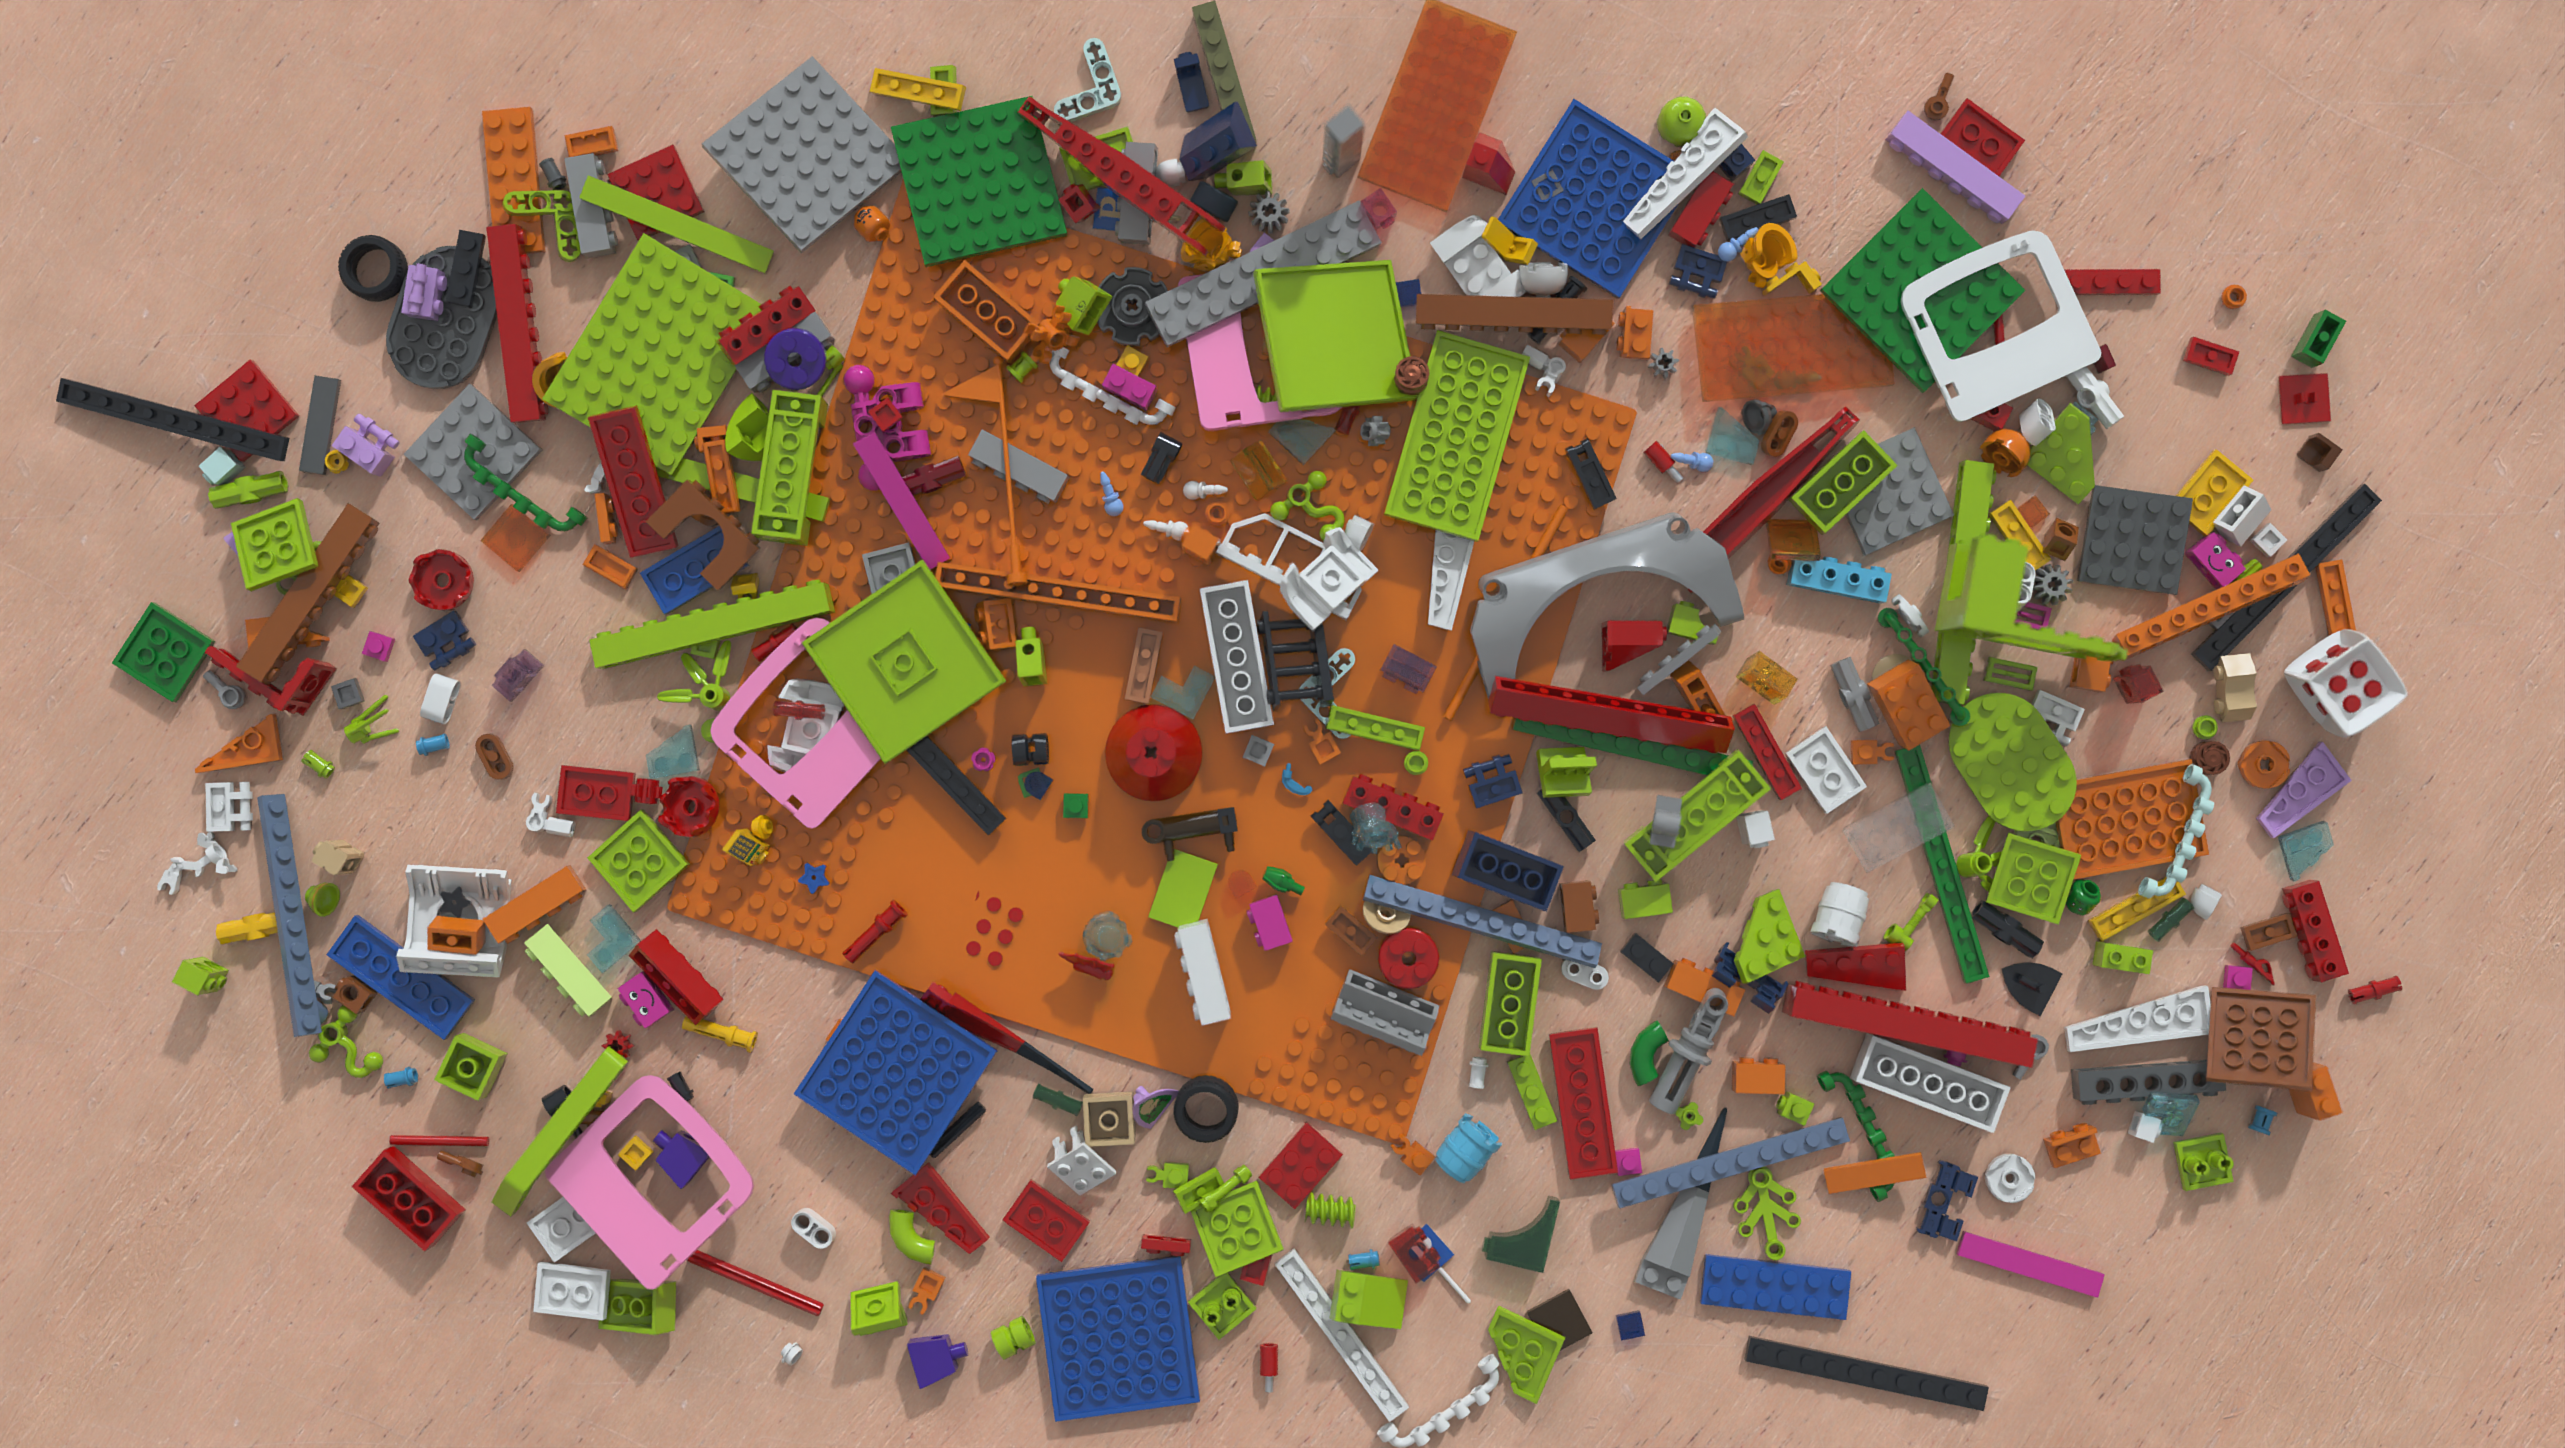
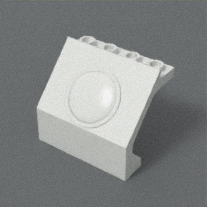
M407 865L405 871L409 887L407 936L404 949H398L396 956L400 972L500 977L507 943L503 941L498 944L487 926L486 943L477 954L427 950V927L436 916L455 917L451 912H440L444 903L440 895L442 891L452 893L458 887L462 888V894L471 901V905L462 909L460 918L482 920L510 902L512 879H508L507 871Z

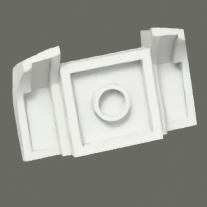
M1472 215L1455 224L1430 242L1466 295L1520 297L1526 292L1521 284L1519 269L1511 274L1496 251L1482 238L1487 222L1481 217Z
M1340 527L1325 532L1323 545L1326 550L1300 574L1296 565L1292 562L1281 581L1280 591L1290 609L1312 631L1325 621L1356 589L1363 586L1378 572V569L1353 545L1352 541Z
M796 678L789 680L778 698L792 700L782 747L768 745L769 765L774 769L787 772L840 719L841 711L844 710V704L829 683Z

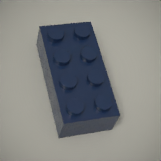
M1468 830L1452 876L1547 912L1564 866Z

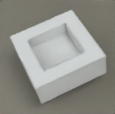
M2268 523L2250 541L2268 558L2287 539L2271 523Z

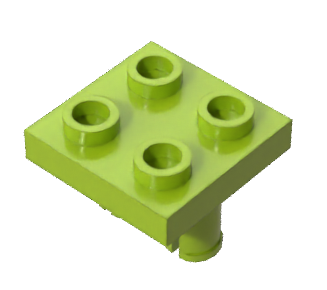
M2223 1133L2173 1142L2183 1190L2190 1191L2234 1182L2231 1171L2234 1162L2228 1156Z
M1229 1273L1216 1277L1188 1300L1190 1306L1218 1340L1257 1309Z

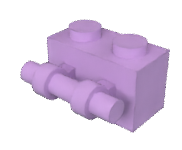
M424 264L409 265L401 313L413 318L438 321L439 315L443 312L442 293L447 287L445 273L436 268H429Z
M357 414L354 422L360 425V429L357 431L345 426L331 446L369 473L381 477L395 458L385 451V448L388 445L392 449H396L400 442L393 437L391 432L382 430L375 425L376 422L370 417L365 418L363 415ZM369 433L378 438L377 443L367 438Z

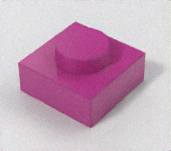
M369 631L362 654L388 662L395 639Z
M2225 965L2223 988L2251 990L2253 968Z
M1638 1147L1615 1150L1618 1176L1642 1173Z

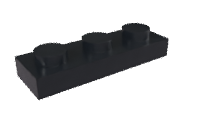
M1790 194L1728 214L1719 220L1728 242L1731 238L1737 239L1742 234H1745L1747 230L1757 227L1759 231L1760 227L1764 224L1775 223L1779 225L1796 219L1797 214Z
M459 230L446 296L448 303L473 306L486 240L484 234Z

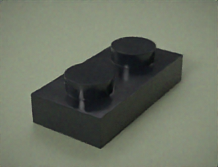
M1636 933L1632 935L1620 950L1623 955L1658 983L1674 964Z

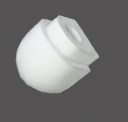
M1177 159L1166 160L1158 165L1156 177L1168 186H1180V183H1186L1185 171L1181 162H1178Z
M1354 515L1352 520H1348L1345 533L1353 545L1361 551L1366 545L1375 524Z
M2201 884L2199 888L2195 887L2192 893L2191 907L2198 916L2207 920L2214 911L2222 894Z

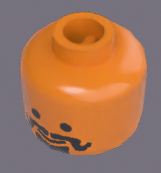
M864 206L854 215V227L866 241H882L887 237L890 222L878 207Z

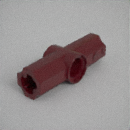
M959 456L935 465L928 464L914 470V473L902 478L912 495L915 496L920 493L927 494L942 488L944 484L965 477L966 473Z

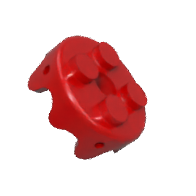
M436 549L430 553L421 554L414 559V566L409 576V584L414 591V599L418 603L431 609L446 611L459 607L468 599L473 589L474 576L469 563L462 556L452 551ZM441 574H446L449 578V582L445 587H440L438 584V577Z
M689 776L670 779L668 781V790L660 797L664 812L658 817L659 823L678 836L697 837L706 833L715 823L719 813V798L715 788L707 780L699 777ZM694 801L695 810L690 813L689 804Z
M1405 927L1400 932L1388 934L1383 939L1378 953V964L1384 977L1394 986L1403 989H1414L1425 985L1433 978L1439 966V952L1435 942L1427 933L1416 928ZM1405 952H1413L1415 954L1416 960L1414 964L1405 965L1402 962V956Z

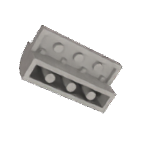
M1349 969L1335 1002L1331 1019L1342 1025L1357 1029L1364 1034L1379 1038L1386 1043H1391L1422 1056L1440 1006Z

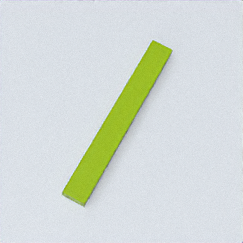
M589 175L579 197L581 200L764 274H766L774 250Z
M683 458L673 476L656 467L658 477L684 483L686 480H691L692 482L697 480L706 490L710 491L707 467L704 463ZM734 472L738 499L756 503L759 479ZM809 493L805 517L824 522L830 498Z

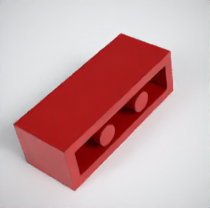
M1712 171L1698 185L1668 236L1681 244L1693 248L1696 245L1701 246L1708 236V233L1705 232L1708 225L1714 226L1721 215L1718 212L1721 204L1727 205L1732 197L1733 192L1730 189L1734 183Z

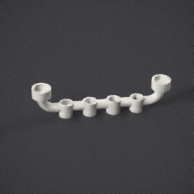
M1064 347L1056 351L1052 350V358L1049 362L1050 369L1053 374L1062 379L1060 384L1072 391L1075 387L1084 391L1083 397L1095 402L1096 398L1105 402L1103 407L1115 414L1117 410L1126 413L1125 419L1136 425L1139 421L1148 425H1155L1162 422L1167 414L1173 415L1176 407L1161 399L1155 405L1159 409L1155 415H1148L1062 369L1059 365L1060 357L1065 359L1069 350Z
M1494 1354L1484 1357L1478 1363V1367L1483 1374L1489 1373V1380L1485 1384L1475 1387L1463 1399L1460 1398L1454 1401L1445 1411L1432 1416L1430 1421L1423 1426L1414 1428L1408 1436L1404 1438L1397 1437L1398 1429L1393 1422L1383 1425L1377 1431V1435L1382 1442L1388 1441L1397 1448H1406L1414 1443L1418 1447L1425 1445L1430 1440L1428 1434L1434 1429L1438 1433L1444 1432L1450 1426L1449 1419L1455 1415L1459 1420L1463 1419L1470 1413L1468 1408L1470 1405L1476 1402L1478 1406H1482L1490 1400L1488 1393L1497 1386L1499 1381L1498 1360Z

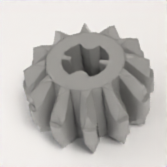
M1266 191L1265 199L1258 194L1256 198L1259 203L1251 201L1250 206L1255 210L1249 211V217H1255L1251 221L1253 226L1260 223V232L1266 226L1268 227V233L1271 234L1273 232L1272 226H1275L1280 231L1282 229L1280 222H1288V218L1284 215L1289 214L1290 210L1289 208H1284L1287 204L1286 199L1278 202L1279 193L1270 198V192ZM1270 208H1272L1273 214H1270L1268 217H1266L1265 211H1268Z
M2050 564L2045 565L2044 570L2041 568L2037 569L2036 574L2038 576H2035L2034 580L2036 585L2033 586V591L2037 590L2034 598L2039 599L2042 597V604L2044 605L2049 602L2052 605H2057L2059 600H2067L2065 593L2072 592V589L2067 587V584L2073 583L2072 579L2066 580L2065 578L2069 571L2061 572L2060 565H2055L2052 568ZM2054 582L2055 587L2049 588L2048 583Z

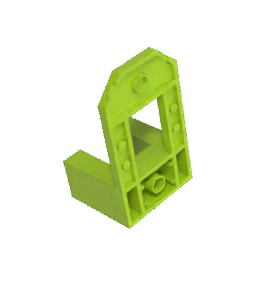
M1981 534V537L1974 538L1972 541L1959 540V543L1950 545L1935 631L2073 658L2086 659L2089 656L2106 662L2126 660L2128 650L2121 648L2120 644L2104 643V638L2093 636L2079 638L2080 634L2073 632H2064V635L2055 634V629L2040 627V630L2030 629V624L2015 623L2029 547L2020 545V540L2005 539V542L1996 540L1994 535Z

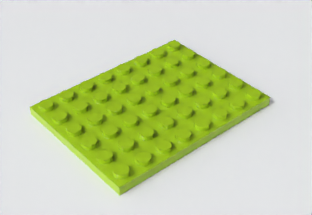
M643 233L542 399L590 427L588 417L591 415L637 405L655 466L673 476L692 445L694 437L697 435V428H702L737 370L717 344L716 340L720 338L718 333L729 326L734 329L741 323L738 320L749 312L755 315L761 311L758 307L761 303Z

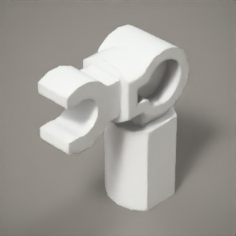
M1527 344L1522 354L1530 357L1529 365L1540 371L1541 369L1545 370L1543 378L1539 379L1535 390L1538 391L1542 385H1545L1549 389L1546 396L1550 397L1555 389V384L1565 371L1566 364L1561 358L1554 357L1550 359L1548 358L1549 355Z
M534 793L531 799L534 808L531 809L530 815L526 819L527 828L534 832H543L546 829V833L572 837L576 825L575 821L549 817L547 820L548 812H546V809L552 804V796L546 795L545 801L540 803V794Z

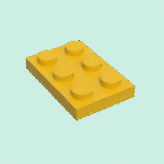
M2215 449L2176 496L2193 498L2189 524L2205 537L2215 528L2213 522L2243 486L2249 487L2254 480Z

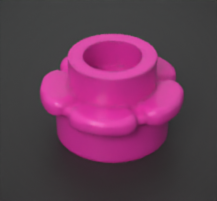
M979 748L971 757L973 767L978 771L991 770L995 762L994 753L990 752L987 748ZM984 757V758L986 759V761H985V762H982V761H981V758Z
M1947 1050L1946 1054H1944L1949 1064L1961 1067L1962 1062H1968L1965 1060L1967 1056L1965 1053Z

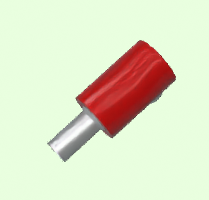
M1655 441L1643 452L1662 474L1667 472L1676 483L1683 479L1681 474L1673 467L1676 461L1671 458L1658 441Z
M1274 1343L1260 1344V1375L1265 1376V1392H1273V1376L1278 1375V1344Z

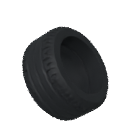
M365 235L353 239L344 247L345 249L342 250L341 257H339L338 271L343 284L350 292L365 300L375 302L388 300L400 292L408 272V263L398 246L383 237ZM372 250H384L390 260V271L387 278L375 287H363L357 277V266L360 259Z
M1198 1076L1189 1080L1179 1090L1174 1103V1119L1179 1130L1186 1137L1188 1136L1189 1139L1200 1143L1215 1142L1224 1138L1233 1129L1238 1115L1239 1104L1234 1090L1227 1082L1214 1076ZM1197 1093H1212L1218 1096L1225 1104L1226 1116L1215 1125L1205 1126L1198 1124L1187 1113V1100Z

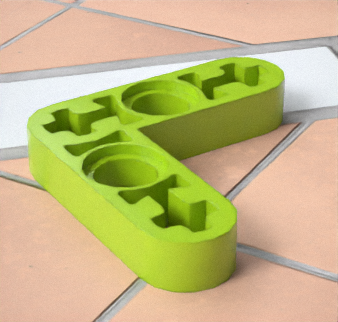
M513 191L505 195L502 206L509 215H554L559 257L565 262H573L579 257L581 250L571 193L569 191ZM525 197L529 198L527 204L529 210L525 209L526 204L518 205L517 209H513L512 205H508L511 198H515L518 203L525 202ZM535 197H541L546 201V207L537 209L533 206L532 200ZM550 197H553V202H559L561 197H565L566 201H570L567 208H563V205L559 203L553 205L554 209H550ZM563 220L570 221L574 226L573 231L568 233L562 231L560 222ZM561 237L571 238V249L576 250L572 253V256H568V253L563 251L567 246L566 239L561 240Z

